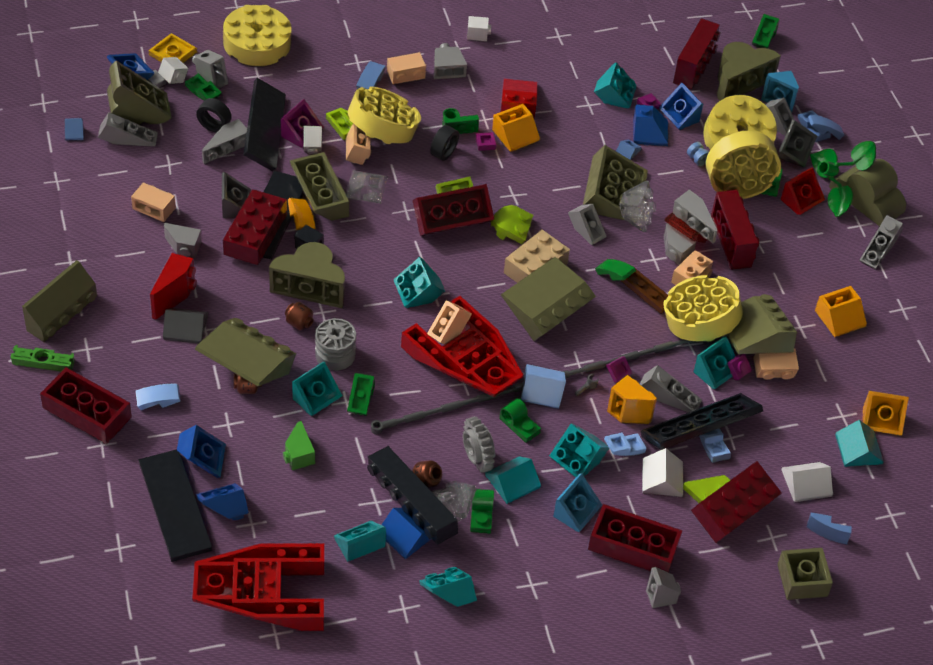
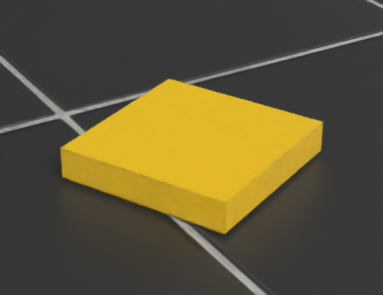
M171 33L148 50L151 57L162 62L163 58L177 57L184 63L197 53V48Z

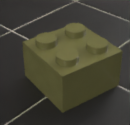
M823 548L784 550L781 552L777 565L787 600L828 597L833 582Z

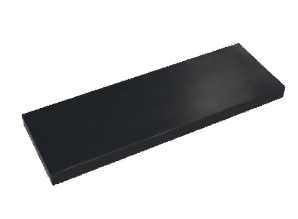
M256 78L253 84L243 155L274 171L277 168L281 119L284 114L286 94L263 80Z
M278 171L273 172L264 190V193L287 199V215L263 258L271 260L292 219L289 212L288 199H301L304 193L297 176Z
M739 393L641 430V437L660 450L761 413L763 412V406L744 394Z
M176 449L138 459L171 562L212 551V545L179 451Z

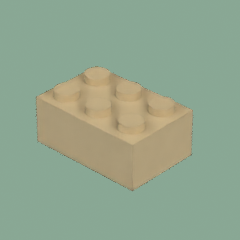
M541 230L505 258L504 274L518 283L554 257L567 265L570 249L544 230Z

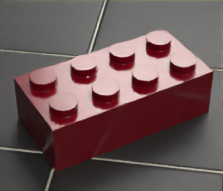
M700 19L678 57L673 80L674 84L680 85L684 83L688 89L692 90L694 85L699 83L700 74H704L706 64L710 63L712 54H715L718 45L716 41L718 42L721 34L719 32L720 24Z
M487 184L418 197L412 200L420 236L495 220Z
M252 189L223 238L224 255L259 265L287 215V199Z
M738 190L716 192L711 217L718 230L717 235L730 269L751 268L753 261L756 259L759 238L755 236L753 223H750L749 213L744 208L743 198L740 197Z
M67 367L40 393L43 409L105 444H108L132 418L130 402Z
M756 461L701 501L691 511L714 542L717 543L781 495L782 492L759 462Z
M603 504L590 536L588 550L649 571L653 567H657L669 573L683 530Z

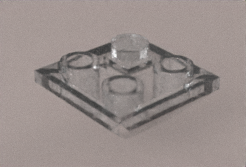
M353 170L346 191L347 198L381 204L388 176Z
M644 181L625 191L619 204L622 218L642 232L647 231L648 225H651L652 214L656 211V202H653V189L650 188L649 181Z
M452 481L446 484V488L435 490L432 493L460 521L468 515L476 492V486Z

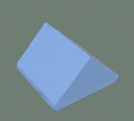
M527 364L521 400L559 409L566 384L565 372Z

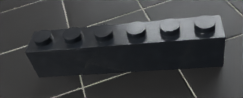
M389 446L368 456L369 465L367 469L370 475L375 476L381 487L386 488L390 492L392 499L401 504L403 511L411 515L414 523L422 527L429 539L432 538L438 545L458 534L457 518Z

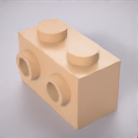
M420 52L387 58V73L392 84L425 79L426 65Z
M354 123L346 136V160L363 165L371 154V138L366 136L365 132Z
M142 183L131 196L132 208L162 222H165L176 209L174 195L146 183Z
M695 250L674 270L671 283L677 285L689 278L708 275L709 278L713 272L711 269L713 261Z
M446 300L427 334L440 343L447 344L461 334L472 314L459 305Z
M795 348L794 352L756 353L753 357L756 378H763L765 380L773 378L791 379L794 378L799 370Z

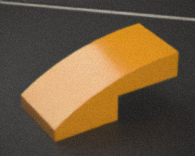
M289 198L290 216H294L296 230H301L305 225L316 229L312 211L305 199Z

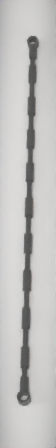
M684 339L675 342L670 341L643 351L623 354L618 358L625 356L626 360L630 361L646 354L659 353L673 349L678 345L691 344L698 341ZM618 358L607 361L602 360L584 365L582 368L562 372H565L566 379L578 373H587L605 368L607 364ZM523 383L513 385V387L505 389L495 397L483 393L464 401L458 400L423 412L422 410L404 415L403 418L399 419L394 418L383 422L374 420L371 423V432L373 434H380L384 429L397 426V424L403 422L409 423L435 413L452 411L462 408L464 405L484 402L510 392L516 393L522 391Z

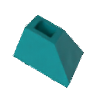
M616 62L597 81L594 93L605 104L628 109L631 107L637 85Z
M418 257L393 279L405 308L433 303L445 292L440 277L421 257Z
M571 423L549 456L573 476L577 477L579 474L585 476L601 462L609 447L595 435Z
M457 567L448 568L445 570V573L438 575L437 573L426 575L425 579L419 580L421 586L457 607L477 601L472 576Z

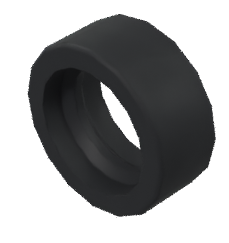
M214 98L204 100L196 111L199 123L211 132L217 133L223 125L230 123L232 120L229 108ZM208 111L215 113L221 121L213 118Z
M448 125L442 126L431 143V155L442 161L447 160L453 154L458 144V130Z

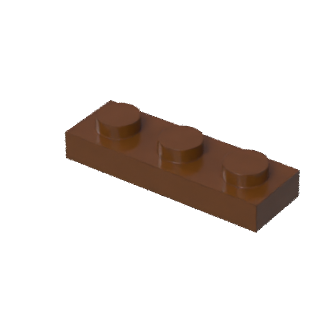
M637 269L636 272L625 280H621L623 284L660 314L665 311L664 300L667 299L668 294Z

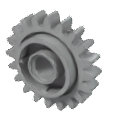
M477 416L465 419L463 443L469 460L476 465L477 470H480V472L492 470L494 468L495 447L488 428L484 423L481 424V419H478Z

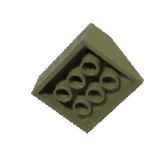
M604 145L593 155L583 205L594 204L598 215L637 223L640 217L648 170Z
M556 257L501 294L533 341L596 297L588 284Z
M763 294L761 296H753L741 302L743 309L742 319L731 333L726 334L738 354L794 352L797 331L772 296Z
M238 318L222 322L195 347L196 351L256 386H261L288 375L296 353L291 351L288 346L280 345L272 337L259 333L258 329L245 325Z

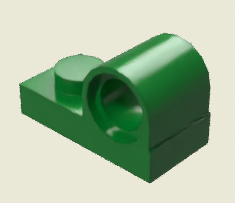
M763 14L752 45L768 48L772 38L776 35L779 18Z
M448 108L443 112L442 126L448 125L458 130L459 134L478 132L479 117L478 115L460 117L458 110Z
M354 374L347 408L348 413L367 416L370 399L373 396L375 387L374 376Z
M517 398L501 409L499 419L525 443L541 433V428L527 416V406L521 399Z
M473 489L470 532L491 534L494 490Z

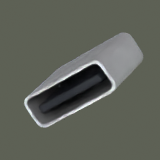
M153 70L154 76L148 79V81L158 88L165 85L166 80L157 70Z

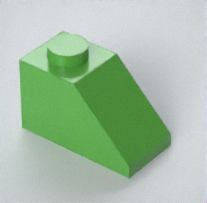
M302 421L297 422L285 443V452H283L284 461L286 464L289 463L292 470L315 464V450Z

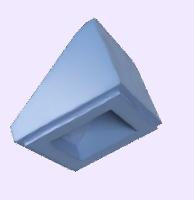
M65 119V140H83V119Z
M628 139L620 141L616 152L631 160L642 148Z

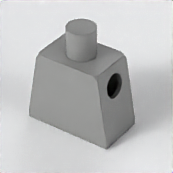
M443 43L440 45V48L435 49L434 79L466 77L467 63L459 47H450L448 43Z
M206 50L192 58L197 74L199 73L207 83L211 81L218 89L228 84L223 56Z

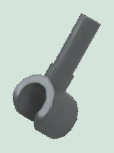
M589 374L586 383L575 392V395L579 396L588 388L595 389L599 378L593 381L594 374Z

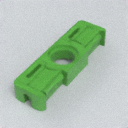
M15 345L13 348L14 353L11 354L13 365L60 372L65 367L72 370L75 363L73 353L71 355L55 353L54 350L42 348L32 350L18 348V345ZM41 356L48 357L46 361H38V358Z

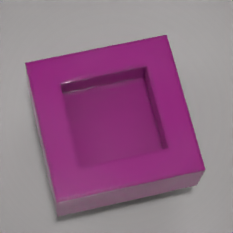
M652 93L637 98L638 105L654 106L656 109H659L661 103Z
M493 132L476 134L478 151L496 150Z
M739 354L727 362L734 380H739L752 371L745 354Z
M625 356L606 365L614 382H618L625 376L633 374Z

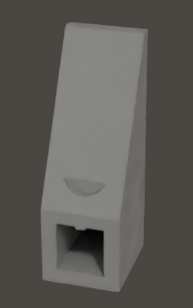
M108 112L100 125L98 138L116 145L155 146L158 132Z
M239 119L223 125L202 149L204 164L245 146L247 128Z
M688 190L674 201L672 213L699 232L705 239L715 243L718 230L703 199L691 190Z
M886 215L860 258V262L876 269L901 234L903 223Z
M658 365L645 373L640 382L642 387L654 394L657 401L686 412L698 409L702 401L701 398Z

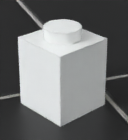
M469 16L467 40L487 41V35H491V25H488L489 18Z
M177 57L163 58L158 73L169 84L183 83L188 67Z
M304 126V151H307V153L317 154L322 152V126Z

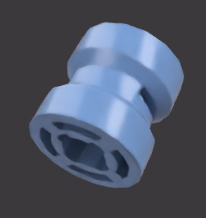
M700 142L693 143L687 150L688 156L694 158V162L698 166L706 164L709 151L704 149Z

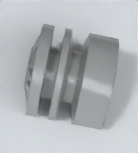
M337 318L328 319L319 324L315 333V357L319 364L325 362L329 370L335 371L351 366L356 355V331L354 326L346 320Z

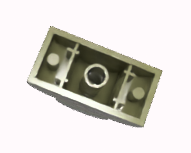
M743 42L727 44L723 49L717 76L719 81L717 98L719 101L733 95H744L764 86L768 73L777 72L781 55L768 48L754 49Z
M117 60L110 66L109 76L111 84L107 89L110 113L139 125L143 122L161 124L172 118L168 96L165 91Z
M875 159L874 164L865 171L858 170L855 165L836 178L842 187L849 186L852 189L853 200L851 205L878 226L881 225L886 215L896 219L906 210V200L902 192L897 188L898 177L896 171L890 163L883 159ZM831 181L830 189L838 187L837 184Z
M317 242L305 243L296 250L294 255H281L271 262L269 266L270 293L343 308L345 275L339 266L333 264L332 252L326 245Z

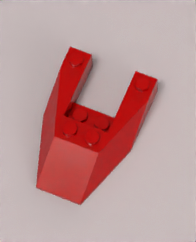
M461 296L450 302L459 305L472 315L461 334L447 344L441 346L417 323L402 332L401 348L413 359L493 397L523 378V373L499 330Z
M260 543L195 561L192 600L221 610L300 631H324V599H281V575H324L325 543Z

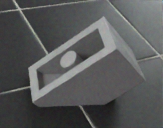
M785 98L769 101L765 105L770 109L775 118L777 131L786 136L792 120H795Z
M594 204L581 205L568 212L574 229L591 245L607 237Z
M669 222L666 224L664 232L665 254L670 260L680 265L694 252L696 241Z
M165 223V239L176 254L196 258L202 243L201 230Z
M657 567L651 569L646 592L652 608L676 604L678 596L681 594V588L679 583L675 582L673 574Z

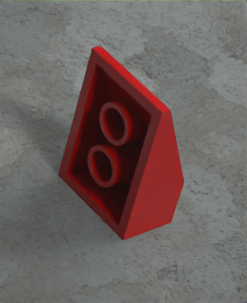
M504 79L501 112L524 104L535 119L537 82Z
M171 253L150 293L152 319L156 320L165 314L166 309L175 307L188 298L192 290H195L197 280L195 279L196 267H194L193 258Z

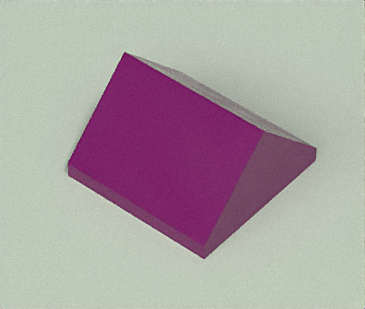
M302 99L281 119V137L301 148L304 147V126H322V129L324 128L305 99Z

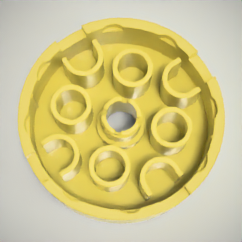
M245 5L231 12L224 21V49L230 57L237 58L238 62L245 65L267 66L277 63L278 59L283 56L286 57L290 51V21L283 13L268 5Z
M371 86L369 89L358 88L348 108L349 120L364 131L366 136L378 138L386 144H400L411 141L421 121V115L416 107L411 108L407 104L408 100L386 89Z
M733 95L719 101L711 110L704 125V141L711 150L721 138L739 132L738 130L762 133L768 136L774 143L777 125L772 112L764 103L750 96Z
M743 130L721 138L712 147L706 159V169L712 187L716 192L738 190L740 197L746 199L759 195L772 186V181L780 174L781 162L775 145L768 136L755 131Z
M708 275L684 280L674 286L668 292L667 299L664 300V310L670 331L680 339L688 341L711 342L716 338L729 334L739 324L743 315L737 286L731 280L721 276L708 278Z

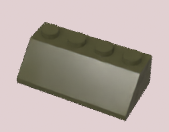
M324 152L290 160V164L314 213L331 221L349 217V200Z
M76 260L22 306L27 332L43 342L52 337L57 330L66 325L72 317L80 313L87 304L93 302L97 297L96 283L79 261Z

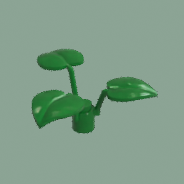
M864 141L856 145L851 152V158L854 160L852 162L838 163L837 154L833 149H823L810 154L817 174L822 178L832 180L838 186L829 192L827 198L828 206L835 217L844 214L851 206L853 200L852 189L849 186L842 187L841 183L834 178L839 173V166L856 164L858 170H868L874 164L876 158L875 142Z

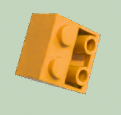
M524 104L493 115L492 130L510 152L540 141L533 115Z
M852 286L819 296L815 312L834 337L866 327L867 322L861 298Z
M627 375L611 388L607 412L621 423L650 424L657 398L652 392L642 387L638 381Z

